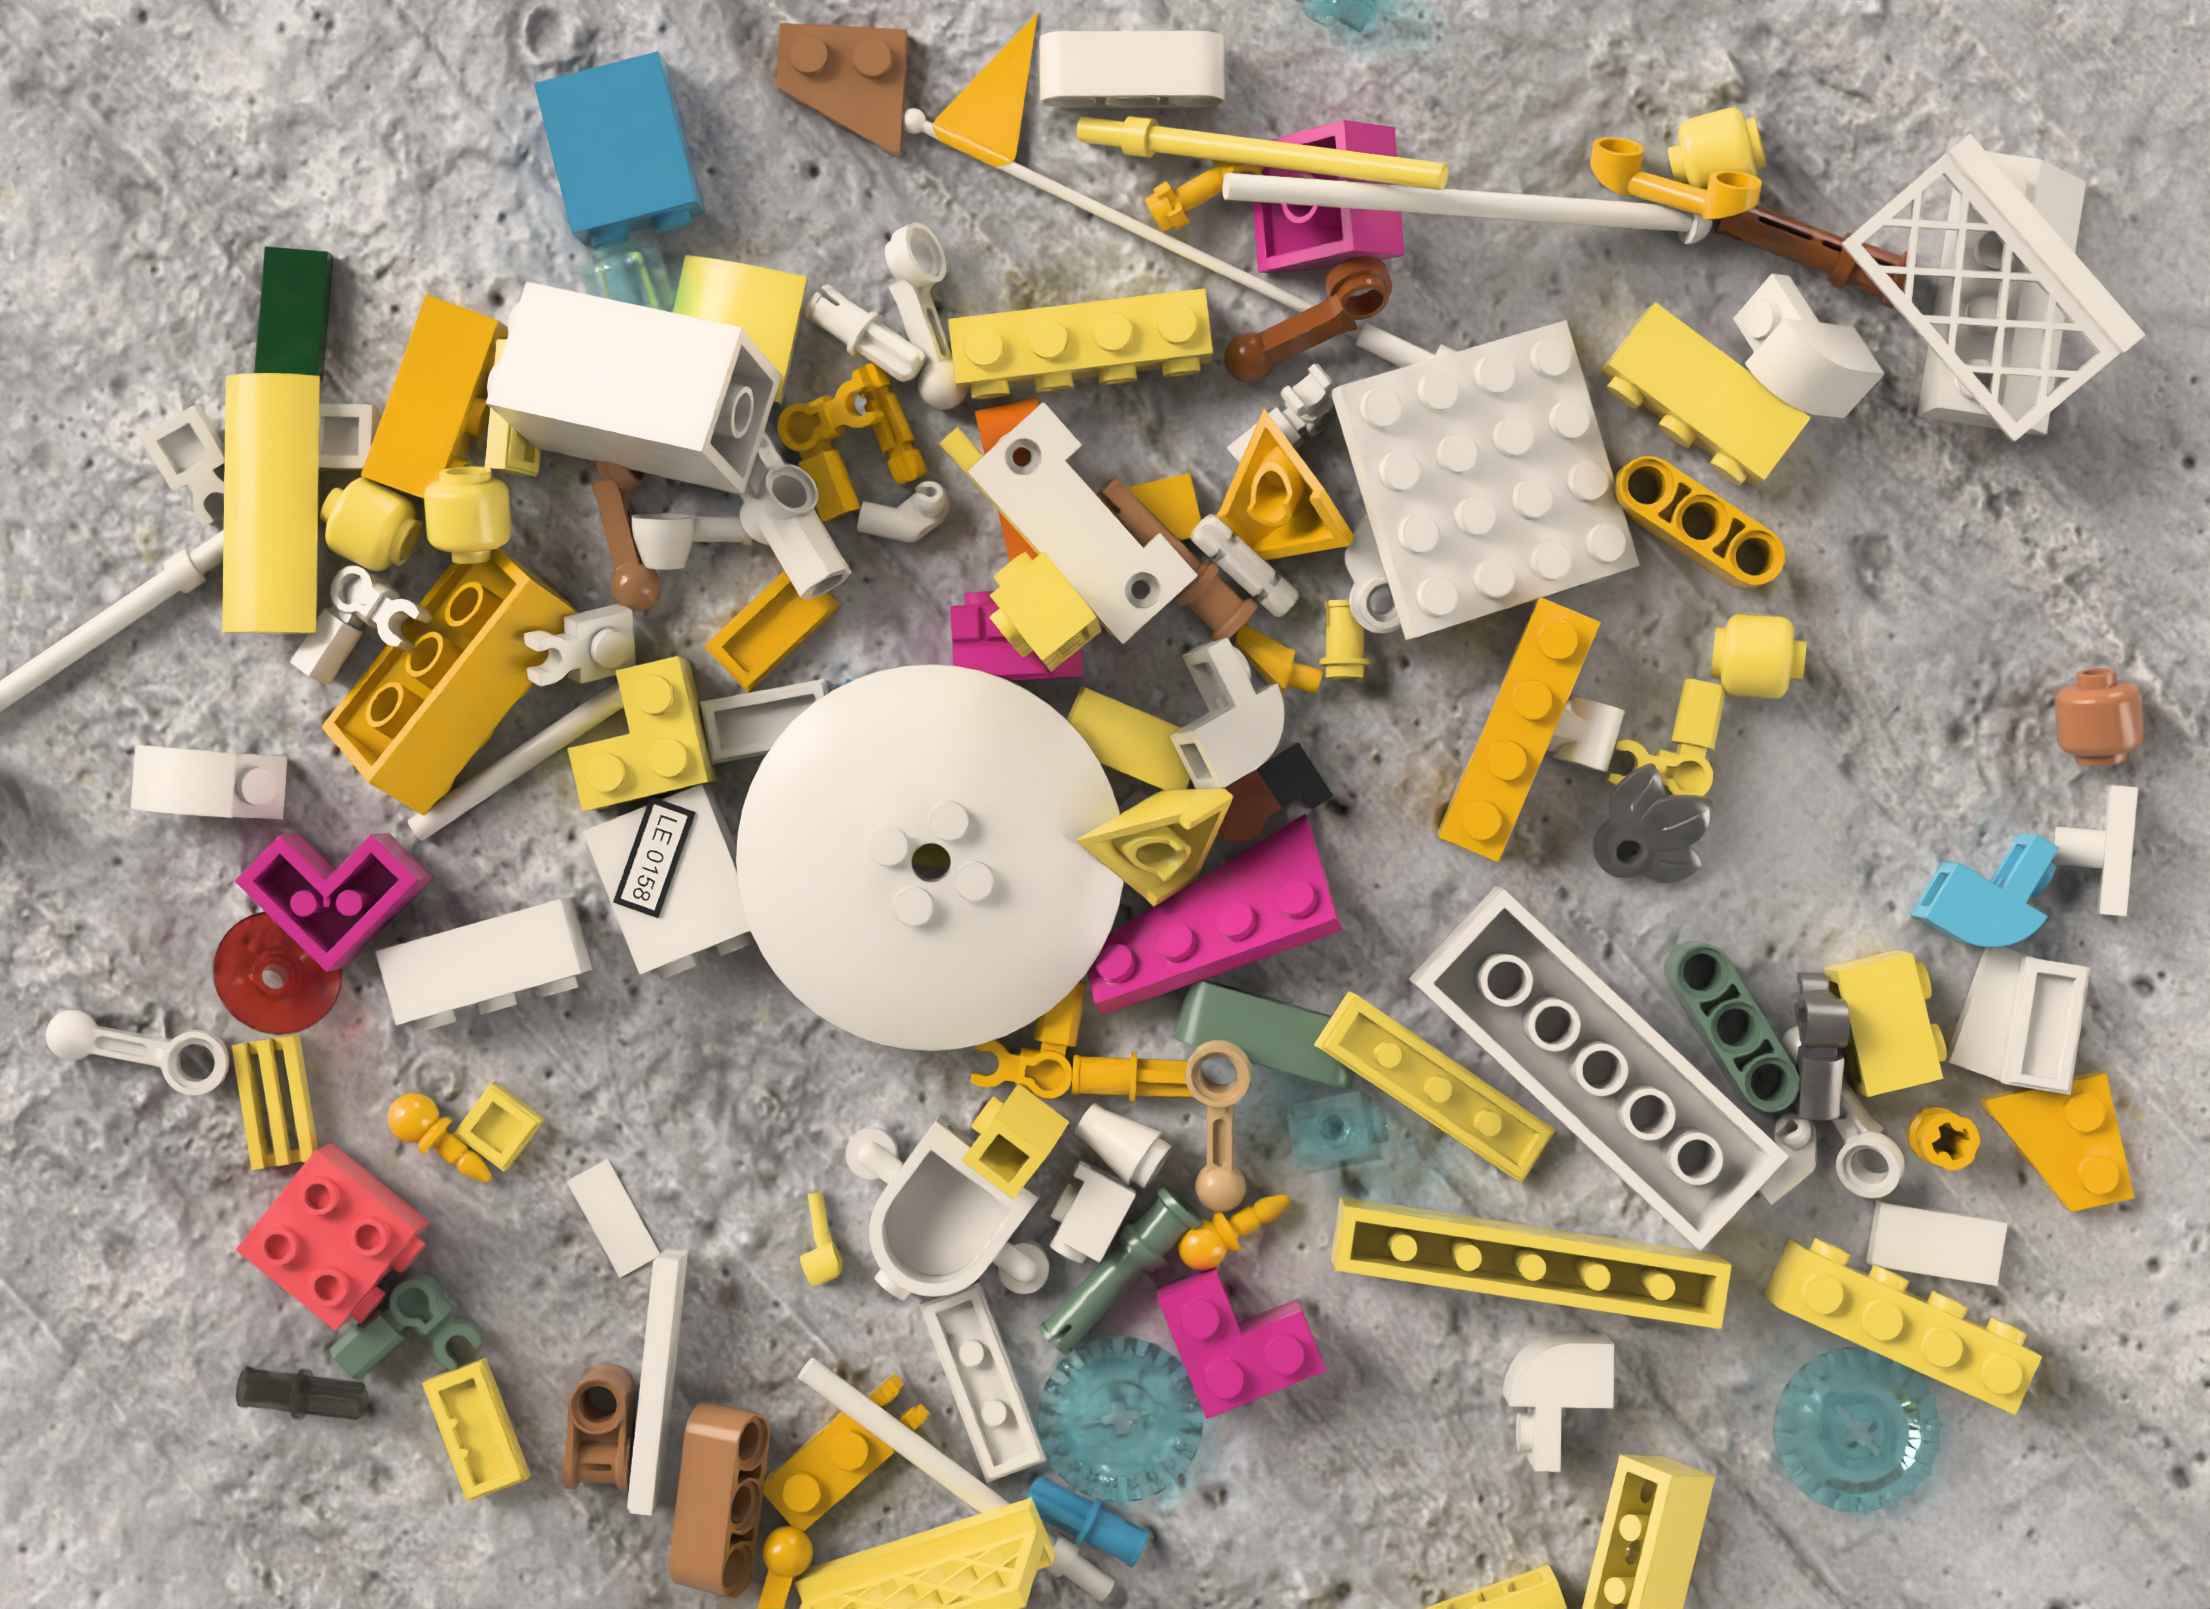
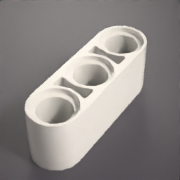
M1060 31L1047 33L1040 37V103L1042 105L1056 108H1201L1217 106L1225 102V37L1222 34L1210 31Z

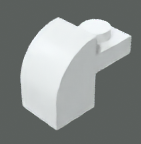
M1772 273L1733 318L1754 351L1753 355L1745 363L1748 369L1772 394L1803 412L1819 416L1845 418L1885 374L1854 327L1820 323L1790 276Z
M1229 638L1201 644L1182 655L1210 711L1208 714L1169 735L1196 789L1224 788L1256 770L1273 754L1283 732L1285 718L1284 703L1278 684L1253 689L1249 681L1251 678L1249 664L1244 655L1232 646Z
M136 745L131 809L197 816L283 820L288 757Z
M1558 1332L1542 1336L1524 1347L1509 1366L1503 1384V1396L1510 1407H1528L1527 1413L1517 1414L1516 1443L1518 1452H1527V1459L1534 1471L1560 1472L1562 1408L1613 1409L1615 1344L1606 1333Z

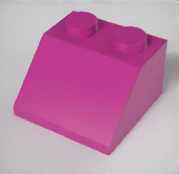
M1342 120L1269 140L1397 157L1395 127ZM1265 167L1261 171L1263 176L1397 185ZM1253 202L1258 273L1331 269L1347 259L1358 256H1371L1381 261L1404 256L1401 212Z

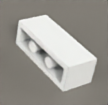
M572 897L555 900L375 951L395 1024L399 1025L416 1020L419 1032L456 1022L453 1009L477 1003L480 1015L517 1005L514 992L538 986L542 998L577 988L578 984L575 975L593 970Z

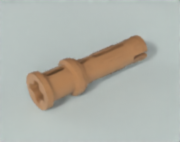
M1117 475L1106 484L1107 487L1104 490L1101 489L1096 496L1142 547L1147 545L1158 533L1162 534L1198 575L1173 598V601L1180 608L1187 605L1213 631L1211 636L1213 641L1230 638L1253 615L1258 605L1251 598L1243 600L1218 575L1220 567L1213 560L1209 561L1207 558H1204L1200 561L1120 482L1121 479Z

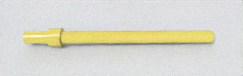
M1082 116L1077 125V139L1079 142L1121 147L1125 155L1151 158L1155 152L1435 190H1443L1448 178V166L1445 163L1162 127L1158 125L1156 119L1128 116L1125 121Z

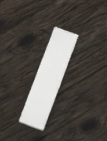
M666 1248L653 1260L627 1509H630L629 1513L652 1516L662 1501L688 1251Z

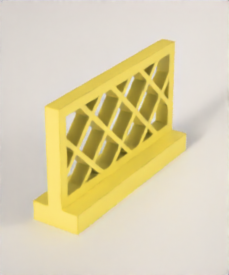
M1029 1498L807 1568L796 1577L794 1584L802 1600L799 1609H1020L1027 1605L1036 1571L1052 1566L1055 1551L1033 1498Z

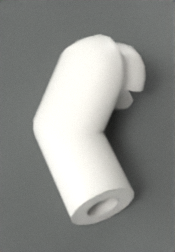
M925 481L916 486V493L897 508L863 501L857 531L907 543L917 542L944 521L950 506L947 492L939 483Z
M1787 1112L1777 1120L1774 1142L1789 1157L1757 1190L1771 1206L1809 1176L1816 1167V1128L1812 1120L1799 1117L1797 1112Z

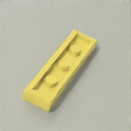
M1348 991L1314 1046L1520 1183L1524 1181L1556 1131L1550 1125L1350 991Z

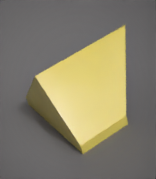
M1225 788L1161 790L1075 841L1155 907L1197 880L1234 796Z

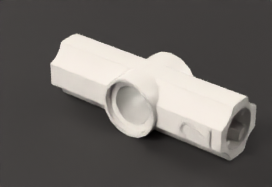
M765 427L744 495L740 494L744 501L740 508V521L750 537L759 543L771 546L799 596L804 597L808 601L823 596L834 587L842 584L852 572L814 510L818 501V489L814 480L798 466L786 463Z

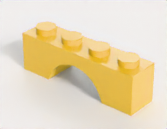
M1539 597L1536 599L1512 655L1489 717L1437 832L1439 838L1499 862L1601 624L1600 621Z

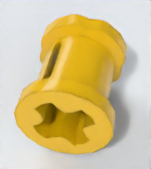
M1932 1106L1923 1108L1914 1114L1908 1123L1906 1133L1908 1145L1913 1153L1922 1160L1950 1171L1962 1169L1974 1160L1976 1150L1980 1146L1978 1129L1970 1119L1958 1116L1947 1108ZM1941 1125L1952 1129L1954 1132L1945 1138L1947 1149L1944 1151L1932 1145L1933 1142L1941 1138L1938 1129Z

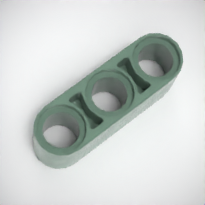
M1686 941L1676 945L1669 952L1664 962L1665 978L1734 1093L1742 1101L1762 1111L1777 1112L1787 1108L1795 1100L1799 1092L1800 1078L1798 1072L1730 959L1721 949L1703 942ZM1699 953L1705 954L1710 959L1712 975L1703 986L1690 988L1683 976L1684 966L1692 956ZM1733 1008L1739 1009L1745 1019V1029L1737 1040L1723 1042L1717 1032V1022L1725 1011ZM1773 1064L1778 1072L1776 1088L1768 1095L1756 1096L1751 1088L1753 1072L1761 1065Z
M1206 979L1188 985L1174 1032V1039L1196 1047L1213 1040L1228 1041L1240 1047L1251 1063L1344 1089H1351L1355 1072L1314 1046L1332 1015Z

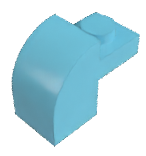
M2019 833L1990 881L1961 863L1943 861L1910 916L1941 935L1961 943L1981 947H2003L2020 942L2038 930L2048 917L2026 902L2030 895L2033 897L2039 896L2050 883L2056 870V865L2051 861L2060 847L2038 834Z

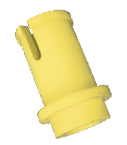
M1349 600L1325 601L1326 658L1319 659V665L1326 667L1325 678L1335 680L1364 679V667L1370 666V659L1364 658V628L1354 619L1350 610Z

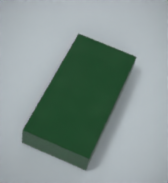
M265 246L254 373L320 376V381H323L334 257L331 253L327 251Z

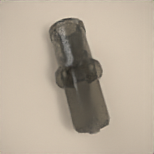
M246 1366L245 1370L241 1371L236 1388L238 1407L290 1412L291 1417L296 1420L304 1419L307 1414L357 1420L364 1416L369 1397V1391L362 1382L313 1376L312 1371L307 1368H302L297 1374Z

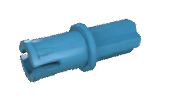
M1038 1477L1026 1495L1025 1500L1033 1498L1040 1518L1073 1535L1074 1544L1079 1546L1084 1541L1125 1562L1131 1568L1136 1564L1148 1540L1149 1529L1142 1528L1101 1507L1100 1498L1094 1497L1092 1501H1089L1045 1477Z

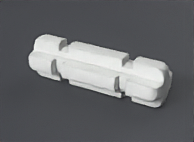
M1209 514L1202 519L1190 535L1194 544L1207 556L1212 557L1214 555V561L1250 595L1253 597L1258 595L1257 600L1271 614L1276 617L1286 614L1298 600V591L1280 574L1275 576L1276 571L1237 535L1232 537L1233 531L1217 516Z

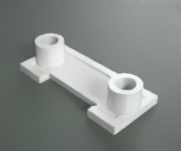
M1042 402L1012 431L1002 436L996 445L976 462L967 473L1040 554L1045 551L1097 618L1121 644H1124L1198 575L1161 533H1158L1144 547L1136 541L1065 461L1082 444L1051 409ZM1019 447L1026 448L1030 453L1029 463L1022 467L1017 466L1012 458L1013 452ZM1139 580L1145 581L1149 588L1148 594L1142 599L1135 598L1131 591L1132 585Z

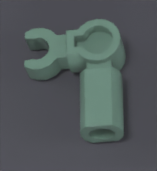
M419 1271L403 1277L391 1293L389 1306L379 1304L362 1324L358 1322L331 1346L330 1353L332 1358L351 1378L361 1379L408 1336L406 1326H410L421 1337L427 1334L434 1341L433 1352L436 1360L443 1367L453 1370L461 1359L450 1348L449 1338L456 1335L464 1336L471 1345L477 1348L483 1342L485 1336L482 1329L474 1321L467 1318H457L451 1312L454 1306L442 1294L441 1285L435 1277L429 1273Z

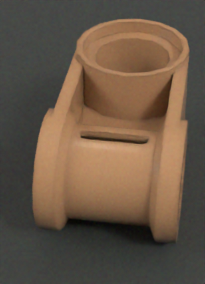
M604 1363L594 1366L587 1371L570 1394L567 1439L563 1458V1484L565 1489H576L579 1483L617 1485L619 1491L629 1492L635 1438L636 1389L633 1378L620 1365ZM594 1386L607 1388L615 1396L617 1408L610 1411L596 1408L589 1400L588 1389Z

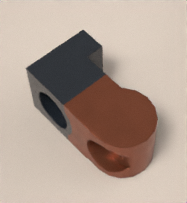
M1299 742L1291 745L1256 770L1225 788L1234 797L1217 834L1231 842H1245L1253 839L1261 832L1266 818L1297 798L1301 797L1307 808L1313 810L1333 797V794Z

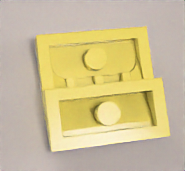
M685 255L673 313L742 327L782 375L773 401L774 404L782 405L809 282L808 278L747 264Z

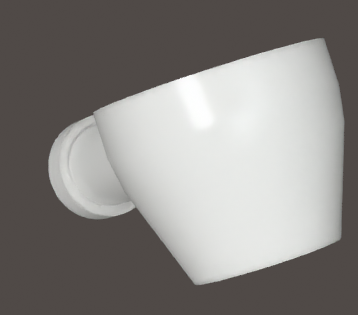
M642 513L632 515L633 538L642 563L648 569L668 570L684 568L693 542H742L743 545H752L753 538L744 530L740 517L695 516L683 513Z

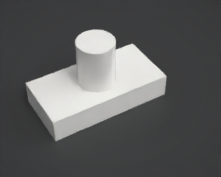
M2114 785L2108 787L2105 830L2055 827L2054 844L2060 848L2052 859L2053 864L2101 869L2098 914L2127 917L2138 787Z

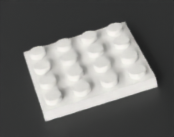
M1567 320L1351 382L1330 390L1405 640L1640 566L1623 508L1618 504L1614 494L1615 480Z

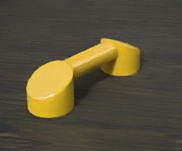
M1603 137L1593 142L1590 166L1594 175L1604 186L1620 195L1635 196L1700 215L1705 220L1737 215L1754 208L1759 203L1762 181L1752 174L1734 170L1715 171L1710 174L1708 188L1705 190L1641 171L1644 147L1635 141L1618 137Z

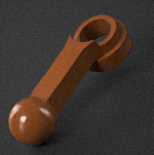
M1358 256L1347 259L1335 266L1328 274L1325 282L1328 296L1324 302L1260 333L1244 332L1235 336L1228 343L1224 353V363L1229 374L1243 383L1261 381L1268 376L1273 366L1339 334L1357 330L1355 320L1371 318L1380 313L1388 304L1389 296L1392 292V282L1385 263L1371 256ZM1372 289L1362 295L1351 296L1359 290Z

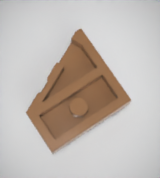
M779 23L776 78L778 91L802 106L810 107L823 114L827 120L849 132L851 130L879 146L888 155L902 157V116L905 110L909 37L907 29Z

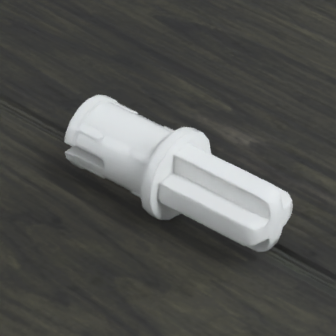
M829 284L821 287V293L826 298L822 297L818 292L813 295L806 308V319L816 323L846 344L848 354L855 358L863 355L901 382L912 381L918 375L925 362L923 351L883 324V316L876 311L868 313L845 298L844 295L836 291Z

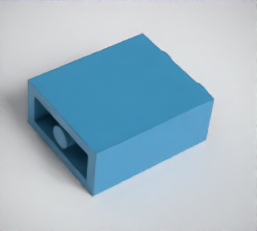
M659 51L534 83L571 232L581 243L587 244L592 242L594 249L611 248L630 241L629 232L654 227L655 233L673 232L690 226L692 224V216L705 213L669 67Z

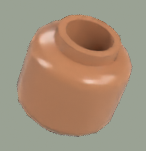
M2095 668L2077 672V682L2064 686L2055 695L2058 745L2064 752L2075 755V762L2080 765L2104 766L2127 761L2129 759L2128 752L2136 749L2144 739L2142 694L2140 689L2134 683L2118 680L2115 669Z

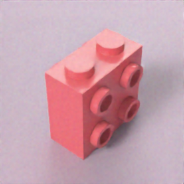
M332 1142L313 1152L235 1250L336 1331L353 1318L362 1324L380 1304L386 1293L379 1288V1285L393 1268L402 1274L418 1257L426 1246L418 1237L429 1225L430 1221Z

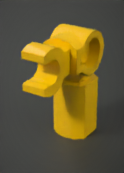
M853 379L843 383L837 390L834 399L829 395H824L808 403L792 404L785 408L778 418L777 430L779 438L789 449L799 451L802 461L797 464L798 467L807 472L816 484L818 501L814 509L823 524L861 510L859 499L839 449H833L830 442L845 434L846 426L851 428L872 427L879 424L885 417L882 410L871 411L862 415L855 408L854 402L857 394L873 386L870 379Z
M1079 981L1067 996L1051 1010L1037 1018L1034 1039L1042 1041L1041 1050L1022 1047L1020 1053L1010 1052L1007 1046L998 1039L976 1045L978 1050L994 1053L999 1060V1067L991 1074L973 1072L970 1082L979 1087L990 1088L998 1086L1003 1081L1015 1082V1087L1019 1083L1029 1092L1044 1099H1054L1063 1095L1069 1089L1073 1076V1065L1070 1058L1066 1055L1067 1046L1077 1045L1087 983Z

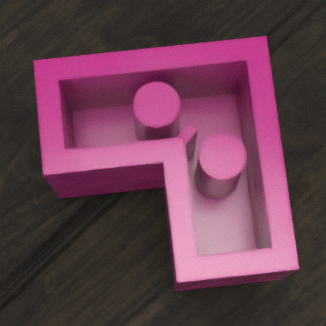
M390 833L371 834L337 869L301 834L279 835L235 882L326 972L346 968L435 877Z
M1217 1267L1205 1271L1198 1270L1157 1287L1158 1302L1206 1419L1326 1371L1321 1353L1298 1298L1239 1322Z

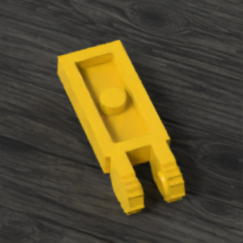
M893 1374L866 1397L880 1407L887 1405L899 1394L904 1383L896 1374ZM921 1403L906 1410L898 1418V1421L912 1431H915L927 1419L930 1413ZM841 1411L765 1478L763 1494L791 1526L805 1531L895 1453V1450Z

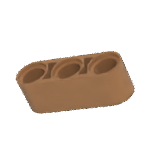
M705 1401L698 1404L691 1412L684 1432L669 1557V1572L676 1584L726 1598H736L747 1588L755 1565L770 1440L769 1424L763 1415Z

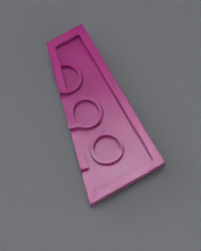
M1307 815L1300 816L1110 933L1099 955L1087 971L1094 1004L1101 1014L1105 1015L1342 931L1343 929L1313 827Z

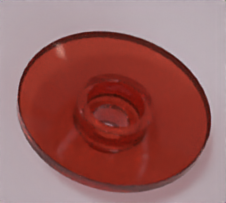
M266 912L250 915L236 923L220 941L213 959V982L217 995L224 1007L243 1025L266 1034L288 1035L314 1026L332 1009L338 999L342 986V969L326 972ZM264 971L278 973L282 978V987L274 989L267 986L262 979V973Z

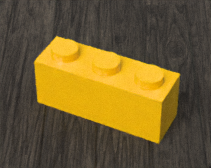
M425 295L360 476L424 499L426 488L434 481L439 480L440 470L471 466L470 462L465 460L473 436L480 437L489 422L490 407L486 404L488 378L495 363L497 340L508 339V327L491 317L436 297Z

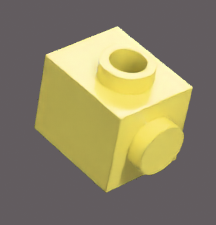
M1018 1083L1004 1103L993 1096L970 1126L980 1135L961 1161L1011 1199H1014L1049 1155L1069 1124V1121Z

